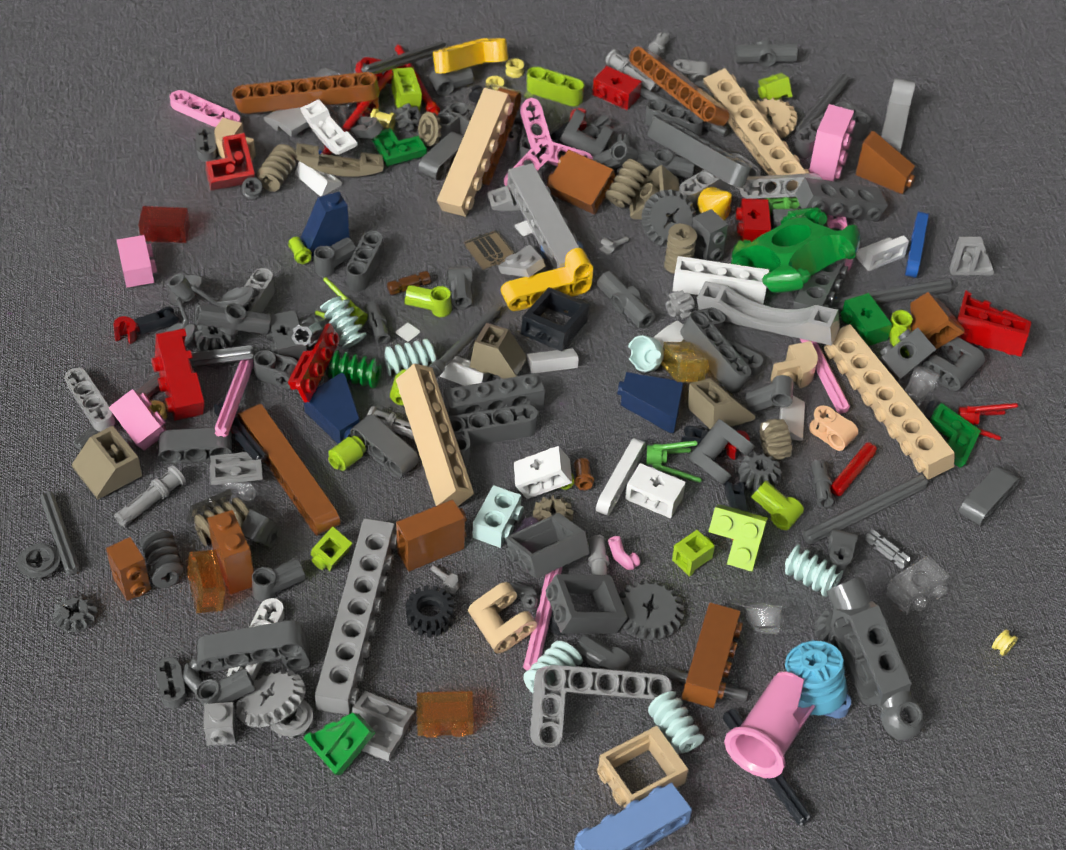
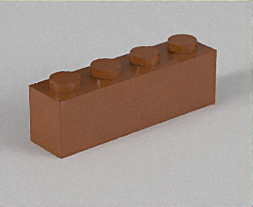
M709 602L686 679L682 700L714 708L716 699L723 698L726 683L721 682L722 677L728 678L732 662H728L727 659L728 657L734 658L737 642H734L733 638H739L743 625L742 622H738L739 610Z

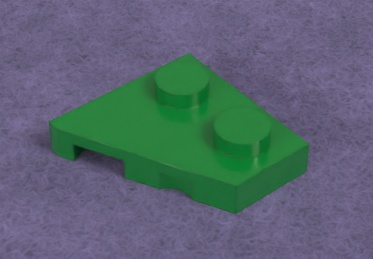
M351 713L342 717L339 722L327 724L324 726V729L315 733H308L303 738L335 775H342L376 732L360 714Z

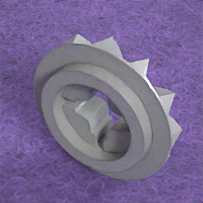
M302 700L298 708L288 716L291 717L296 712L297 721H291L286 725L285 718L278 723L270 725L271 730L275 731L280 738L288 736L292 740L296 735L300 734L303 736L304 732L311 728L313 720L312 708L306 701Z

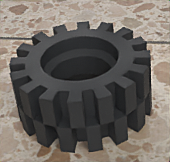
M428 585L424 586V591H421L419 587L415 589V594L411 592L409 599L406 601L408 626L411 625L413 632L418 629V635L421 636L424 632H427V637H432V632H435L436 636L441 635V629L444 633L448 631V626L451 627L454 619V601L451 600L450 593L446 594V590L443 588L438 591V586L434 585L432 590H429ZM426 606H435L440 609V613L434 616H425L420 613V609Z

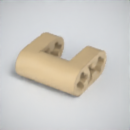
M503 582L474 601L468 609L469 614L495 653L507 651L531 634L537 627V622L528 611L519 613L506 623L498 614L513 603L517 597L516 591L509 582Z

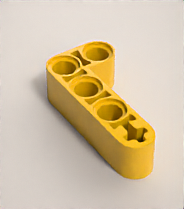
M483 38L433 51L435 73L453 72L484 62L507 61L506 38Z
M574 248L565 257V267L508 281L503 284L500 291L511 311L530 308L548 287L572 297L581 295L591 288L593 266L582 248Z

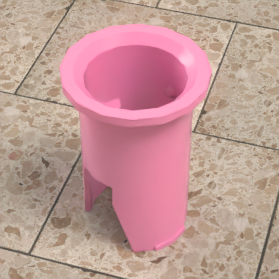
M778 672L741 727H735L727 733L724 741L726 750L741 768L763 778H775L782 773L785 767V753L815 708V705L808 708L798 707L804 679L794 673Z

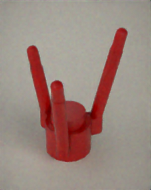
M1018 404L960 406L958 415L971 424L978 425L980 415H1005L1006 411L1003 409L1017 408ZM980 429V435L1001 440V436Z

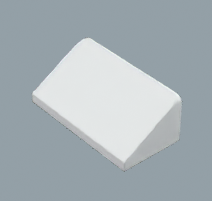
M299 161L295 175L320 196H324L342 185V182L334 175L314 170Z
M573 348L564 349L563 351L554 350L527 354L531 374L578 368V355Z
M456 356L445 367V371L440 377L467 386L486 382L491 373L479 372L470 367L471 361Z
M793 396L790 406L780 407L779 419H783L788 425L791 440L802 441L805 402Z

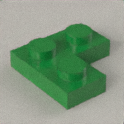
M388 128L382 130L374 138H371L379 154L382 155L386 166L419 158L427 154V149L419 136L398 141L392 129Z
M940 403L929 422L935 429L948 437L946 443L955 452L954 464L961 468L966 464L981 430L943 403Z

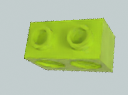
M392 69L391 90L397 108L410 103L411 107L417 106L420 112L422 93L414 69Z

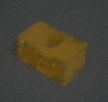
M664 342V358L661 365L677 382H697L705 379V374L709 370L708 360L691 342Z

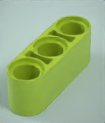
M532 67L527 71L526 89L530 94L573 107L582 104L584 83L580 79L541 67Z

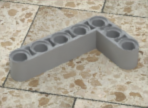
M561 665L542 666L536 671L534 677L531 740L536 746L547 748L555 747L560 743L563 734L565 693L654 700L661 694L671 691V682L666 676L660 674ZM548 671L553 672L555 675V681L551 686L546 682L545 678ZM575 673L581 677V685L578 688L572 682ZM602 675L606 677L608 683L605 690L599 686V679ZM628 678L633 681L634 685L631 692L627 691L625 687ZM654 680L659 684V692L657 694H654L651 688ZM546 699L551 700L553 703V709L549 714L545 712L543 707ZM545 727L549 728L551 732L548 742H545L541 736L542 730Z

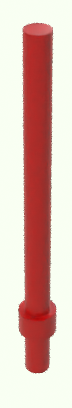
M402 45L395 46L397 55L406 53ZM412 63L406 64L409 68L414 69L422 93L421 97L426 105V111L438 115L440 108L432 100Z
M391 70L385 71L377 81L380 91L393 76ZM373 100L362 101L341 127L343 132L351 130ZM326 146L325 149L321 152V154L331 155L333 153Z

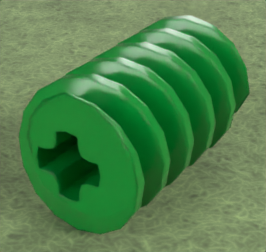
M336 350L330 361L328 377L329 379L332 376L334 378L343 373L347 383L351 380L354 385L360 382L363 387L369 384L371 388L376 389L381 377L382 366L381 364L377 365L376 358H373L370 364H368L367 356H363L361 362H359L358 354H354L352 360H350L349 352H345L343 357L340 358V351Z

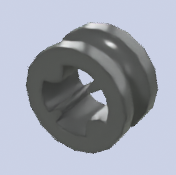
M254 177L245 179L242 185L243 195L250 200L259 198L262 194V183L260 180ZM249 185H254L255 192H250Z

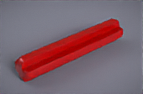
M870 442L865 443L832 483L831 493L841 496L876 454L877 447L875 445H872Z

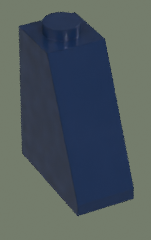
M339 191L317 198L301 235L303 244L312 253L311 257L314 256V251L317 247H330L347 237L350 239L348 206Z
M626 372L625 380L619 382L617 395H621V406L663 430L674 433L683 382Z
M343 373L317 387L310 402L304 403L305 413L337 444L347 437H352L350 430L359 423V417Z

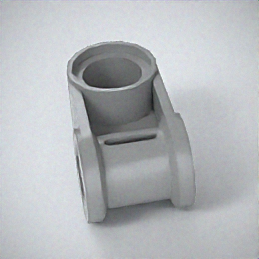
M679 59L673 63V68L693 83L703 82V78L710 75V66L703 61Z

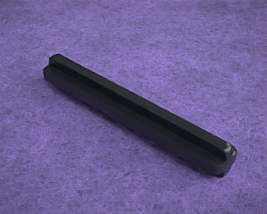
M223 401L214 405V412L218 417L224 405ZM235 415L230 428L232 435L253 460L261 459V463H266L268 461V454Z

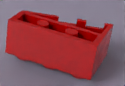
M185 328L156 334L155 357L151 359L154 372H158L160 376L158 378L160 391L165 392L167 397L165 398L166 410L168 413L172 412L174 421L203 415L204 399L197 373H194L190 359L193 358L191 350L187 351L185 347V337L187 336Z

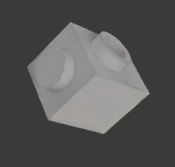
M233 702L204 704V733L207 746L236 744V717Z

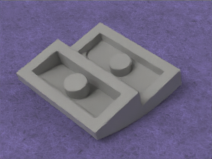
M300 108L276 110L264 117V121L276 131L284 130L291 137L310 126Z
M247 452L210 456L211 485L263 480L261 459L253 460Z
M365 691L353 706L352 713L360 714L376 733L362 751L389 762L405 735L415 711Z

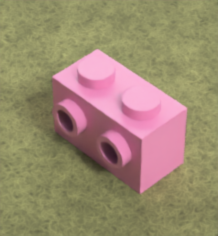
M144 235L118 239L117 245L126 288L154 283L153 273H157L155 260L149 259L153 257L151 243L146 244Z
M132 389L112 404L109 409L134 443L145 451L159 440L162 432L167 431L163 426L166 421L157 411L153 413L149 407L152 403L144 393L138 394Z

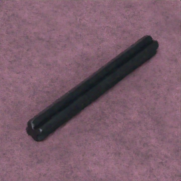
M730 709L724 713L723 720L730 730L735 727H741L744 720L737 710ZM782 773L775 778H765L799 826L810 822L812 814Z

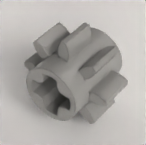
M683 290L669 294L671 300L666 302V309L670 316H676L677 319L689 317L690 310L695 307L693 297L689 293H684Z

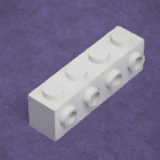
M678 256L672 291L683 290L684 293L698 295L704 282L707 281L726 285L743 297L763 305L766 286H764L762 278L765 274L769 273V270Z

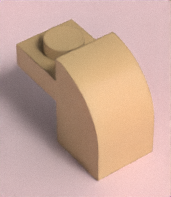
M222 118L216 126V147L218 154L222 158H225L222 138L243 133L242 123ZM246 137L252 161L256 156L254 139Z
M811 341L789 345L786 361L773 365L771 381L776 376L786 375L797 383L799 389L809 385L814 378L818 361L817 352Z

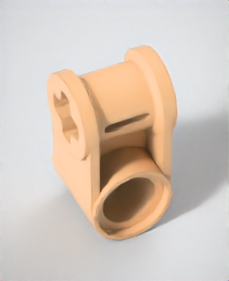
M822 405L815 409L814 420L811 421L809 430L814 436L819 437L833 449L843 450L858 435L857 426L852 421L835 412L831 407Z

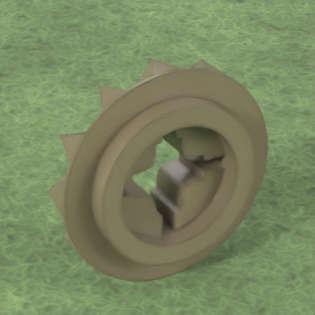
M424 113L418 126L419 137L423 144L428 147L439 143V137L442 136L440 132L442 128L440 126L441 120L437 117L436 113Z
M552 495L551 498L546 499L543 497L540 502L535 503L533 519L536 523L552 516L550 512L552 508L556 509V514L560 513L571 522L573 520L574 511L572 510L571 503H566L563 497L556 499Z

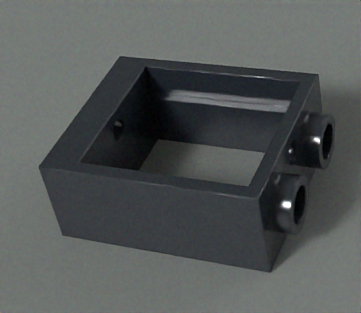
M548 287L523 315L520 334L563 351L587 322L590 304ZM549 308L570 317V319L562 326L540 316Z

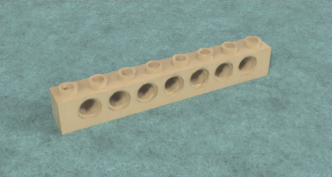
M724 68L703 78L705 86L714 95L713 99L729 111L727 123L767 175L810 174L807 169H803L800 165L798 157L792 155L787 143L779 138L777 130L774 127L771 128L766 116L760 114L756 103L753 100L750 101L745 89L739 87L733 74L730 75ZM795 180L787 184V190L793 191L798 187V182Z
M850 324L839 329L832 346L826 344L824 347L827 357L836 362L839 372L847 376L851 387L854 390H858L865 405H870L876 419L879 422H883L887 427L890 437L892 439L896 438L900 443L902 452L906 456L909 455L917 471L919 473L922 472L929 480L953 468L955 452Z

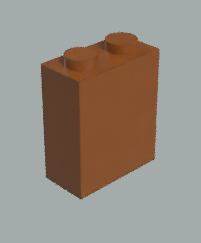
M568 149L566 154L560 157L555 172L549 175L547 186L552 196L595 215L605 199L606 191L610 190L609 186L614 183V178L616 177L614 170Z
M453 499L396 522L397 553L408 572L464 549V538L467 537L465 530L467 517L461 507L458 508Z
M233 510L208 517L213 555L230 595L252 588L253 566L250 548Z

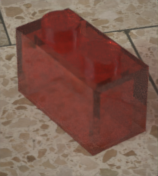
M142 206L138 224L140 236L144 235L145 241L186 243L190 227L188 208Z

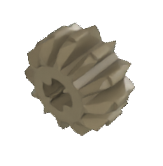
M771 419L761 423L759 432L765 456L770 457L773 455L774 460L790 457L792 453V440L786 422L783 419Z

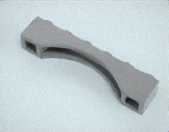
M707 281L704 282L697 296L699 310L717 308L725 315L724 322L832 346L840 328L837 309L819 305L802 309L773 308L749 300L726 285Z

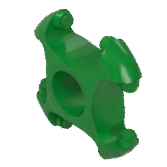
M817 207L788 211V215L781 220V225L762 234L753 242L750 240H738L732 251L731 264L768 269L769 273L763 276L762 282L771 292L798 291L803 288V285L809 281L812 275L841 259H853L859 250L860 231L854 224L845 227L841 231H835L823 226L827 222V216Z

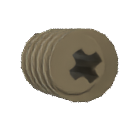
M285 144L277 145L256 173V178L260 180L263 188L271 192L279 190L284 180L287 179L292 169L299 162L296 150Z
M627 159L623 163L622 169L618 171L619 176H616L614 183L609 186L610 190L606 191L605 197L620 208L625 207L624 203L632 204V200L628 196L636 197L637 194L633 189H641L637 182L644 183L645 178L641 175L648 176L650 174L649 171L641 163L633 159Z
M681 223L673 225L668 231L664 267L673 274H675L678 256L694 258L697 233L691 226Z
M238 497L232 499V504L228 501L223 502L222 508L214 506L213 513L210 510L204 511V518L200 514L195 515V529L204 546H207L206 538L209 537L211 540L208 517L233 510L241 528L249 510Z

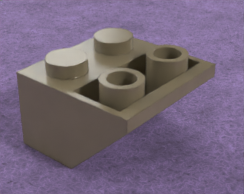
M486 323L474 343L470 367L482 373L498 375L502 379L511 378L519 375L527 356L509 329Z
M711 378L689 384L688 409L709 429L713 427L718 419L730 427L755 420V415Z
M113 425L91 436L72 463V468L97 500L142 476L138 456Z

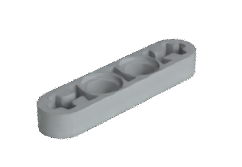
M814 173L748 176L744 187H747L748 183H751L753 187H759L758 182H760L761 192H759L758 188H750V192H747L744 188H739V191L743 197L748 199L796 197L795 193L805 177L823 179ZM792 180L797 181L798 187L795 190H787L788 182ZM770 181L775 182V190L767 192L765 185Z
M73 368L67 371L64 379L68 389L94 429L103 431L112 425L114 426L116 421L112 411L109 409V405L83 368ZM91 390L86 394L80 395L84 391ZM99 403L98 406L89 408L91 405Z

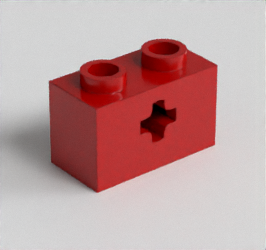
M606 66L593 80L592 95L628 110L640 98L642 81Z
M742 198L741 207L736 209V221H740L737 225V236H741V241L750 240L753 242L762 234L771 231L768 199Z

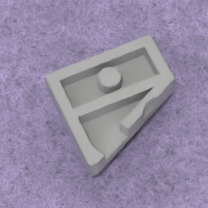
M982 237L958 238L949 268L951 275L994 274Z
M528 245L516 254L507 256L505 261L498 265L501 274L530 277L545 267V264L531 245Z

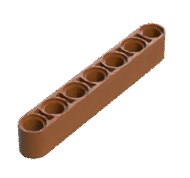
M638 46L631 50L629 55L631 64L703 121L717 126H723L728 122L729 111L657 54Z
M371 72L237 86L232 91L238 111L244 114L302 108L316 100H320L324 105L371 101L380 95L376 76Z
M258 404L237 413L238 419L268 454L267 466L312 532L318 536L330 530L332 526H339L341 522L334 506L263 405Z

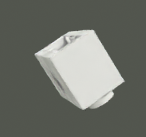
M559 446L514 462L515 486L526 499L572 483L570 459Z
M640 463L627 483L625 499L672 518L683 499L686 482Z

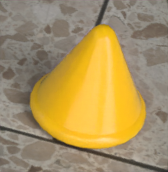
M716 187L704 189L698 197L700 213L712 209L725 220L730 213L732 194Z

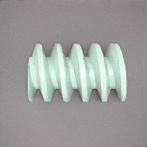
M338 296L321 305L320 309L326 312L324 315L325 319L331 320L329 323L332 324L335 332L340 336L339 345H343L341 349H346L359 343L367 334L366 332L358 333L363 326L362 324L354 325L358 316L350 317L354 309L353 307H345L350 302L349 299L341 300L342 296Z
M423 339L422 346L419 341H414L413 347L409 343H405L403 349L399 344L395 345L394 351L390 346L385 348V364L389 376H391L392 369L398 374L401 367L407 370L413 364L428 366V362L432 363L436 360L434 347L428 339Z
M797 544L786 560L785 574L788 576L794 575L795 580L798 582L803 580V585L807 587L812 585V590L815 592L821 590V595L827 597L826 591L839 584L843 570L839 574H835L836 565L826 569L827 560L825 559L820 564H817L818 555L815 554L809 559V550L806 549L800 554L801 546Z
M555 641L551 648L547 649L544 655L540 656L538 661L524 673L523 678L526 687L533 693L535 673L542 666L561 665L576 667L575 665H580L583 661L581 655L568 643ZM548 671L545 678L546 682L551 686L555 681V675L553 672Z
M670 691L655 698L650 704L648 712L654 718L653 721L659 726L660 731L677 754L689 752L698 747L705 737L703 734H697L699 728L697 725H691L694 719L692 716H686L688 710L686 707H681L683 704L681 698L674 699L676 692Z

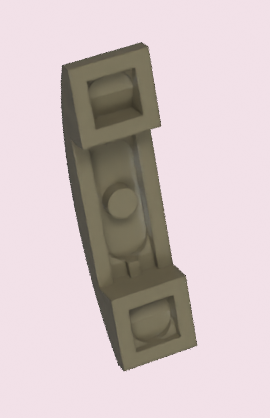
M296 144L297 160L323 173L355 177L375 174L383 171L384 168L382 155L361 152L360 159L319 154L318 146Z

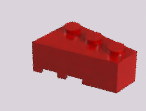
M965 291L957 316L958 322L964 328V333L957 337L987 349L991 348L1009 355L1021 357L1029 335L1031 321L1006 309L1001 312L991 307V302L984 300L982 303L972 298V293Z

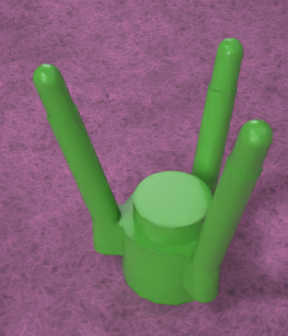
M697 441L647 446V464L653 465V468L695 482H702V479L662 465V463H667V454L690 453L691 448L683 447L698 445Z

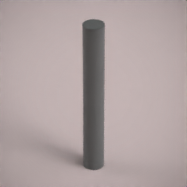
M669 668L667 674L668 679L684 684L688 673ZM726 685L723 695L746 702L748 691Z

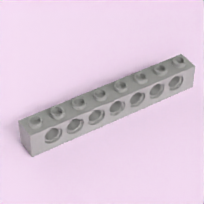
M363 519L315 694L317 710L349 715L351 706L355 705L358 700L359 689L356 688L357 682H362L364 677L365 665H362L363 659H368L371 647V643L368 642L369 636H374L376 630L374 616L375 613L379 614L381 611L382 598H379L381 591H386L388 577L385 574L386 570H391L393 555L390 554L392 549L396 550L397 534H394V523Z

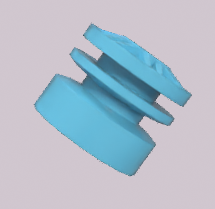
M809 641L794 647L786 657L785 669L786 672L794 673L804 679L798 707L808 708L815 705L810 715L819 716L832 713L840 708L847 696L844 661L841 652L834 645L824 641Z

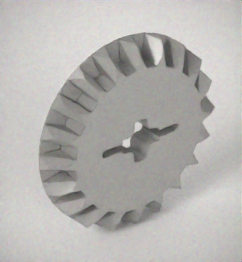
M283 669L279 673L272 671L268 676L263 674L261 679L253 680L256 689L240 697V700L236 702V713L240 721L250 727H265L278 723L291 715L301 704L305 696V684L299 674L295 675L293 671L286 672Z

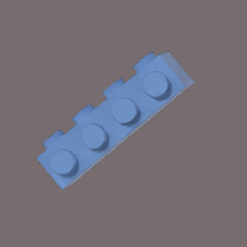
M672 783L665 787L658 786L646 798L630 802L625 807V810L616 815L614 813L609 814L599 825L592 829L587 827L579 832L575 838L574 850H644L688 824L692 809Z

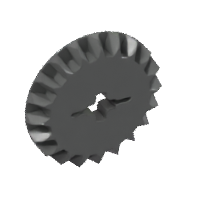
M672 189L662 190L653 194L646 201L642 210V225L646 235L655 244L667 248L670 227L679 223L692 227L693 218L697 212L692 206L693 203L687 199V196L681 194L680 191H673ZM674 213V216L672 218L674 222L666 224V221L668 219L666 214L670 215Z
M647 580L643 583L635 581L632 586L627 585L625 590L619 594L628 617L623 623L622 628L637 638L645 640L663 639L675 633L682 624L684 606L682 605L681 597L676 595L675 589H669L667 584L661 585L657 580L654 583ZM653 601V610L647 619V607Z

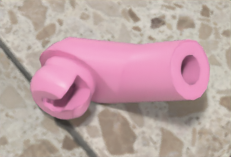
M613 536L608 539L613 558L626 570H634V567L640 565L641 561L636 553L628 555L624 551L620 536Z

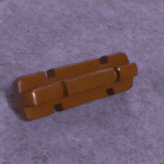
M422 271L418 273L419 275L413 274L400 278L398 282L393 280L387 283V290L390 295L400 293V290L402 292L406 291L409 285L420 287L419 284L424 286L431 283V276L428 271Z

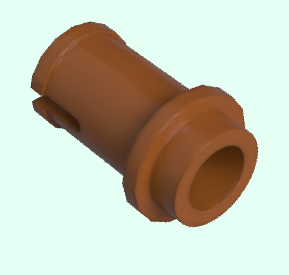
M579 458L574 462L576 470L574 483L580 490H589L594 484V477L590 471V462L586 458Z

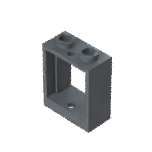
M560 513L554 514L506 537L508 544L506 553L510 561L517 563L524 572H528L535 579L589 554L585 531Z
M556 574L545 590L547 600L550 602L554 613V620L557 622L561 634H616L628 618L611 575ZM569 594H592L599 612H576Z

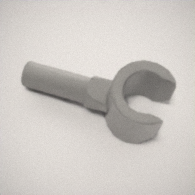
M624 237L613 242L603 238L601 240L603 246L599 250L611 255L616 247L629 242V238Z
M436 565L432 566L431 571L444 581L442 588L451 595L455 594L460 587L458 576L453 573L448 575Z

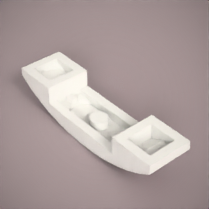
M320 100L300 108L314 133L334 154L339 155L358 146L356 140L348 131L343 132L330 117L328 109Z

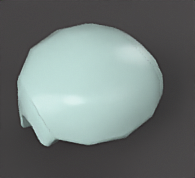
M640 335L634 337L628 345L631 349L629 360L635 365L637 370L648 373L659 368L664 358V350L657 339Z

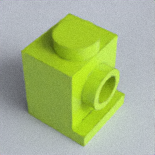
M779 73L758 80L760 86L758 87V94L761 99L771 100L774 97L775 100H779L783 95L788 98L792 97L788 76Z
M332 526L312 548L310 555L313 557V564L320 570L327 568L331 571L350 551L352 542ZM329 550L333 553V556L329 557L324 552Z
M695 530L674 545L672 561L690 577L694 570L713 558L715 546L710 538Z

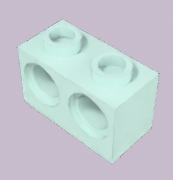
M493 485L473 521V538L501 548L506 537L512 535L515 520L519 521L523 514L524 507L521 506V495Z

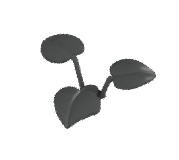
M182 273L175 274L168 281L170 288L169 300L172 305H179L184 321L169 327L165 332L185 328L187 335L185 337V346L192 340L196 327L193 324H189L183 303L191 300L196 293L218 307L226 308L228 304L236 303L245 308L251 300L255 289L253 287L235 288L225 293L222 301H217L200 290L203 284L200 276L184 275Z

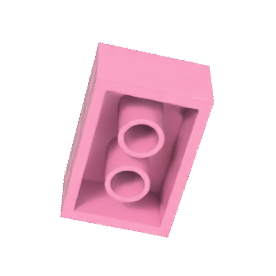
M831 104L828 105L817 130L809 173L818 174L823 180L835 181V178H840L843 169L841 165L845 166L848 158L846 149H849L852 140L849 133L853 132L856 123L855 120H852L853 110Z

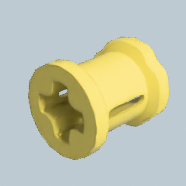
M374 108L370 117L377 118L383 128H391L393 130L396 114L392 112L390 114L379 112V109Z

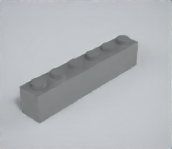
M533 163L508 169L507 185L540 247L542 245L544 254L552 269L565 267L567 253L574 248H579L577 238L569 230L567 219L562 217L558 203L553 201L549 187L544 185L541 172L536 170Z

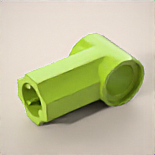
M412 285L408 286L405 296L406 305L429 309L437 317H446L452 312L451 292L447 287L438 286L431 290Z
M897 310L892 314L890 320L892 327L889 337L890 343L893 346L900 341L897 338L908 328L911 331L913 318L907 311ZM900 348V355L903 358L910 355L906 348Z
M767 480L752 495V498L771 514L772 522L781 530H789L804 512V508L798 500L792 497L786 498Z

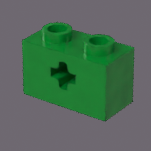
M869 293L845 300L841 318L845 324H850L868 346L888 340L892 323Z

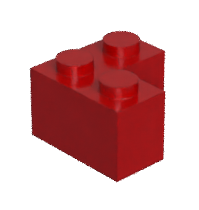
M245 133L224 136L222 138V147L225 158L206 162L205 170L210 190L242 185L245 179L255 176Z

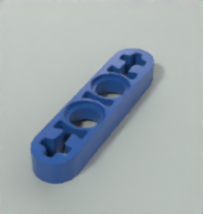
M917 212L905 276L917 277L929 213Z

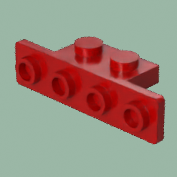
M331 323L325 325L314 349L303 351L288 380L291 390L297 389L304 403L310 402L339 344V335L335 332Z

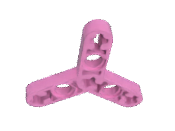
M529 98L522 103L520 113L531 149L513 168L523 166L525 160H531L537 171L545 163L557 166L559 151L567 152L568 149L591 160L593 159V156L588 152L551 141L543 110L538 100ZM529 104L531 107H535L532 113L526 110ZM532 117H538V119L529 122ZM537 124L541 126L542 134L535 135L532 132V125ZM545 146L547 148V150L545 151L546 154H542L537 159L535 155H537L540 152V147L542 148ZM507 173L506 176L504 177V184H505V186H508V185H507L508 173Z

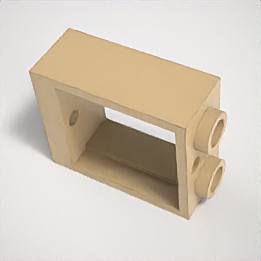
M655 726L601 754L597 772L602 782L608 783L613 790L612 794L619 806L623 805L625 808L634 800L640 801L646 798L658 786L665 787L672 783L677 788L685 784L688 768L658 726ZM649 750L667 776L631 794L614 768Z

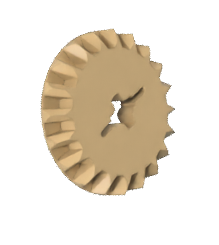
M774 97L771 100L766 98L763 101L756 100L755 103L760 114H764L766 118L767 114L771 116L772 125L770 120H768V124L771 128L774 127L777 130L780 139L786 137L794 130L797 124V112H795L794 106H790L789 102H783L782 99L775 100Z

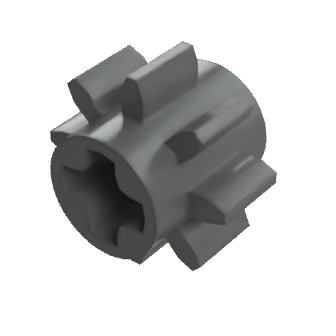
M410 103L396 109L397 115L394 119L399 128L405 127L406 131H410L419 126L418 121L422 115H420L417 106L411 107Z

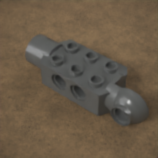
M862 577L827 590V595L834 609L830 626L861 702L866 706L878 704L882 725L892 737L900 740L914 738L919 734L924 724L923 709L913 699L910 692V673L898 653L899 646L897 641L890 634L886 615L880 610L879 605L871 601ZM902 710L907 713L908 722L903 720Z

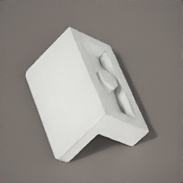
M904 235L893 240L886 238L860 248L855 257L870 271L905 257L909 240Z

